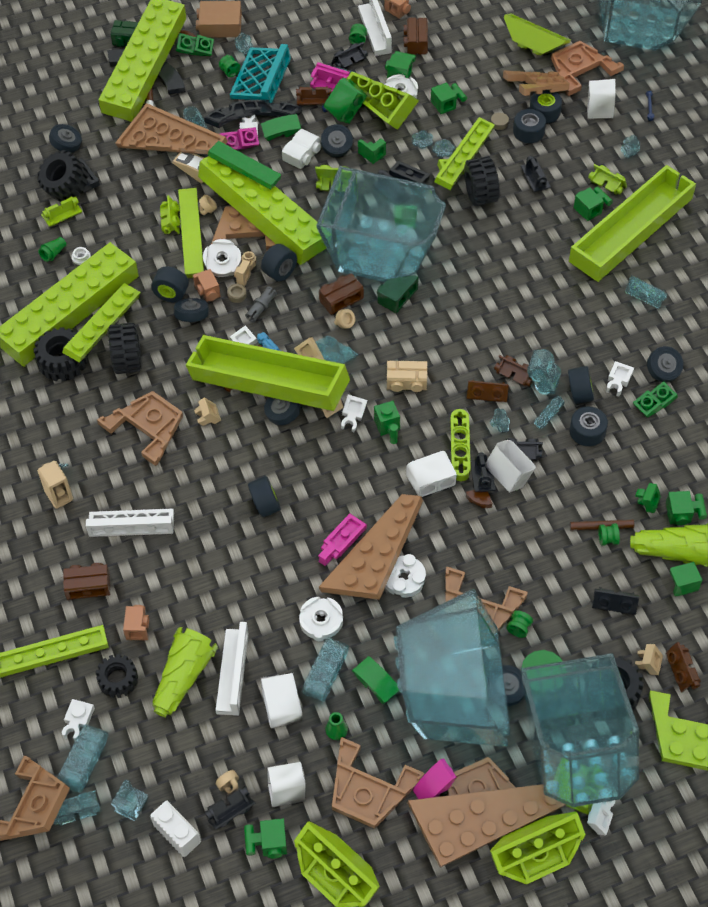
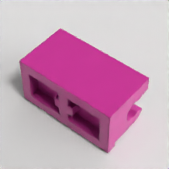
M318 62L311 74L313 80L310 83V87L315 89L316 87L328 86L333 91L339 80L347 78L350 72Z

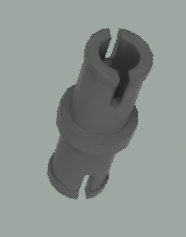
M267 286L261 296L254 300L253 306L245 314L247 319L253 314L249 320L250 322H256L260 314L268 309V304L277 295L275 290L269 294L273 289L272 287Z

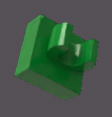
M649 483L646 490L638 489L635 497H639L638 504L644 505L646 512L655 513L661 495L657 484Z

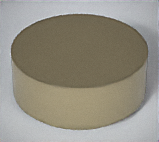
M504 113L493 114L491 123L495 124L494 129L503 130L507 128L509 117Z
M241 284L231 285L227 289L228 299L233 303L244 301L247 297L246 288Z

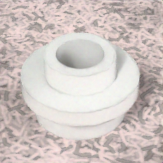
M78 247L73 251L72 261L77 265H81L91 257L90 252L84 247Z

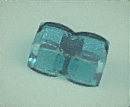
M547 349L534 350L527 369L529 377L535 381L536 389L544 395L555 394L562 374L559 366L554 363V356Z

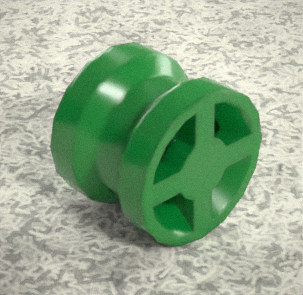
M354 24L350 30V43L352 45L355 43H365L367 28L362 24Z
M231 55L224 56L219 62V68L224 71L227 77H234L240 71V64Z
M617 523L611 524V526L599 525L598 536L601 546H606L607 543L619 544L620 534Z
M514 611L511 616L512 621L507 624L506 629L516 637L525 638L528 634V627L532 626L533 618L523 611Z

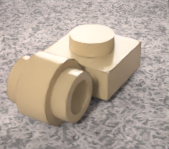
M247 251L243 253L241 264L235 269L234 277H236V282L244 287L251 276V270L256 266V256L253 252Z

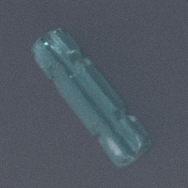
M560 396L554 397L551 404H548L541 412L540 417L538 416L535 419L534 424L539 429L544 428L548 421L559 411V408L564 405L565 401Z

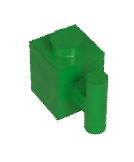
M395 51V54H392L390 60H387L385 65L387 78L401 74L409 79L412 73V63L415 62L416 55Z
M446 82L431 88V102L440 114L456 109L458 98L461 102L467 100V96L456 83L452 84L451 87Z
M589 187L575 195L573 208L588 222L602 214L604 203L610 206L613 200L599 187L594 188V190Z
M394 401L374 406V421L380 435L389 434L390 443L397 444L398 431L400 430V415Z
M690 491L669 492L666 500L669 524L680 526L690 524L694 513H698L699 519H706L707 513L703 494H696L694 496L695 501H692Z
M284 818L260 821L261 833H254L253 825L244 826L246 855H255V846L262 845L263 857L268 856V858L276 859L287 854Z

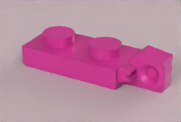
M349 513L323 541L324 544L321 547L323 551L318 555V562L326 566L333 558L337 560L339 556L341 557L367 529V524Z

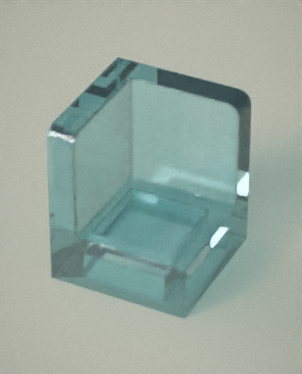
M125 779L111 804L115 812L135 821L145 805L148 795L132 788L130 781Z

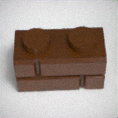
M408 18L407 25H404V35H407V37H404V47H407V53L427 54L428 19Z
M352 273L347 276H340L337 281L325 284L319 290V300L326 307L330 315L364 298V288Z
M93 563L91 566L85 567L72 565L69 568L63 569V587L67 600L111 595L110 572L107 564Z

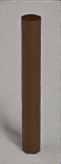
M634 520L570 522V530L598 529L601 524L611 526L614 523H617L619 529L634 528L635 524Z

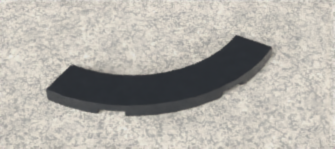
M125 49L107 50L110 67L117 65ZM165 61L158 77L165 85L168 95L186 92L179 73Z
M269 100L240 101L229 104V107L218 108L204 117V123L221 128L228 122L247 116L267 115L282 117L299 115L302 113V107L281 101L280 104L269 103Z

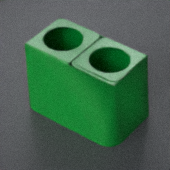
M342 78L326 100L324 108L337 120L350 123L368 95L351 79Z

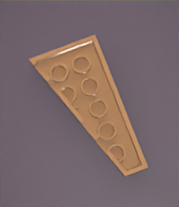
M146 103L115 144L118 148L208 154V151L218 141L226 144L228 140L225 136Z
M402 494L319 586L320 591L323 593L380 600L423 503L422 497Z
M556 783L408 800L407 802L440 868L567 805Z

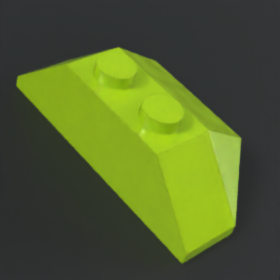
M514 14L504 15L512 41L517 42V46L527 49L528 47L532 49V52L537 55L552 52L569 44L571 41L569 38Z
M576 811L546 816L504 835L490 850V853L500 875L529 884L569 865L586 834Z
M310 821L306 823L294 840L295 847H297L301 874L336 907L366 906L380 887L372 867L336 834Z

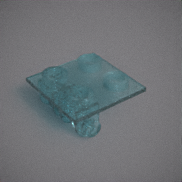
M328 335L315 342L326 361L345 364L358 356V353L354 352L350 347L344 346Z

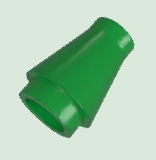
M58 237L55 240L42 244L38 250L40 257L46 262L53 261L60 251L66 247V241L62 237Z
M334 712L329 716L325 727L327 736L333 740L344 738L348 732V726L343 716L338 712Z

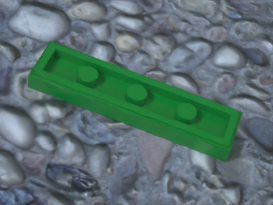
M220 141L208 151V156L270 190L281 179L280 173Z

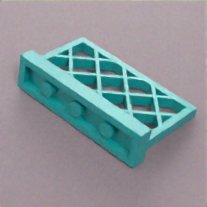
M281 44L279 49L250 47L230 92V98L269 100V103H272L291 59L288 44ZM253 54H261L256 58H253ZM271 55H276L271 59L268 58ZM263 59L266 60L265 62L261 63L260 65L257 63V62H259V61H261V60H263ZM252 65H255V66H256V67H254V68H252V69H250V70L247 69L248 67H250V66H252ZM271 65V68H269L268 70H263V68ZM258 71L261 72L260 74H258V75H256V76H253V75H252V74H254V73H256V72H258ZM248 76L250 77V79L246 80L245 82L242 81V79ZM266 77V80L260 83L258 82V80ZM252 83H255V84H256L255 86H253V87H251V88H248V87H247L248 85H250V84H252ZM243 88L245 89V91H243V92H241V93H237V91H239V90H241V89H243ZM261 90L260 94H253V92Z

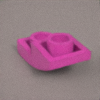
M256 127L238 129L236 132L220 133V135L225 136L228 140L226 145L235 150L259 146Z
M443 758L426 772L413 788V791L418 799L439 797L441 793L449 790L457 777Z

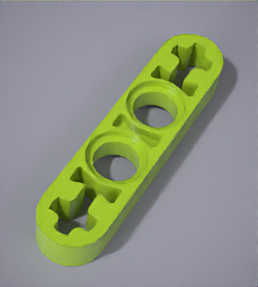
M456 409L451 413L450 420L451 464L457 474L456 480L465 481L470 476L469 414L463 409ZM457 417H461L462 426H458ZM463 433L466 437L460 440L455 438V434ZM463 450L466 452V455L459 457L455 452ZM459 464H463V473H459Z

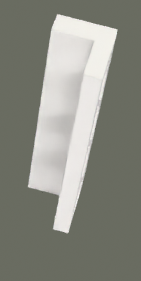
M369 0V4L359 5L358 12L363 25L367 28V36L374 55L379 56L392 53V37L378 0Z
M174 509L89 512V519H86V529L89 537L173 534Z
M240 622L239 630L226 629L216 714L239 716L249 635L247 622Z

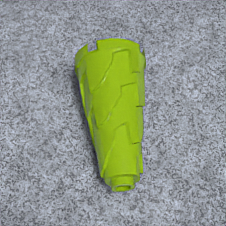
M708 523L705 525L663 528V530H641L640 532H635V536H631L630 548L635 549V552L640 555L683 561L686 564L694 562L695 565L708 567Z
M179 627L173 636L175 638L162 673V679L152 702V706L155 708L154 713L166 718L167 715H172L173 711H176L185 694L206 667L211 657H214L218 649L216 643L212 647L210 646L212 641L210 638L189 628L186 629L185 633H182L183 627Z

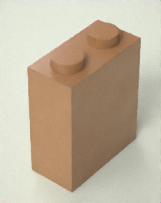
M200 1V8H197V19L199 20H196V31H199L201 36L208 38L241 37V1Z

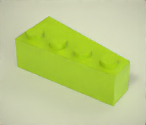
M353 71L347 77L368 95L363 104L397 130L419 102L418 99L406 92L399 91L396 88L389 87Z

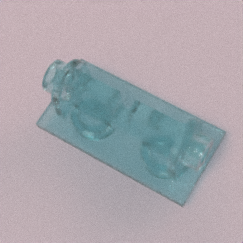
M632 275L625 290L626 293L658 309L668 295L665 290L654 287Z
M85 792L65 799L53 822L54 825L59 824V826L76 821L75 813H79L80 819L97 815L96 812L101 810L97 802L96 792Z

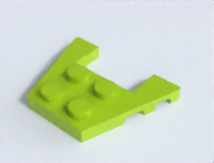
M650 690L649 702H651L652 716L655 721L661 760L708 771V724L669 717L668 710L671 694Z

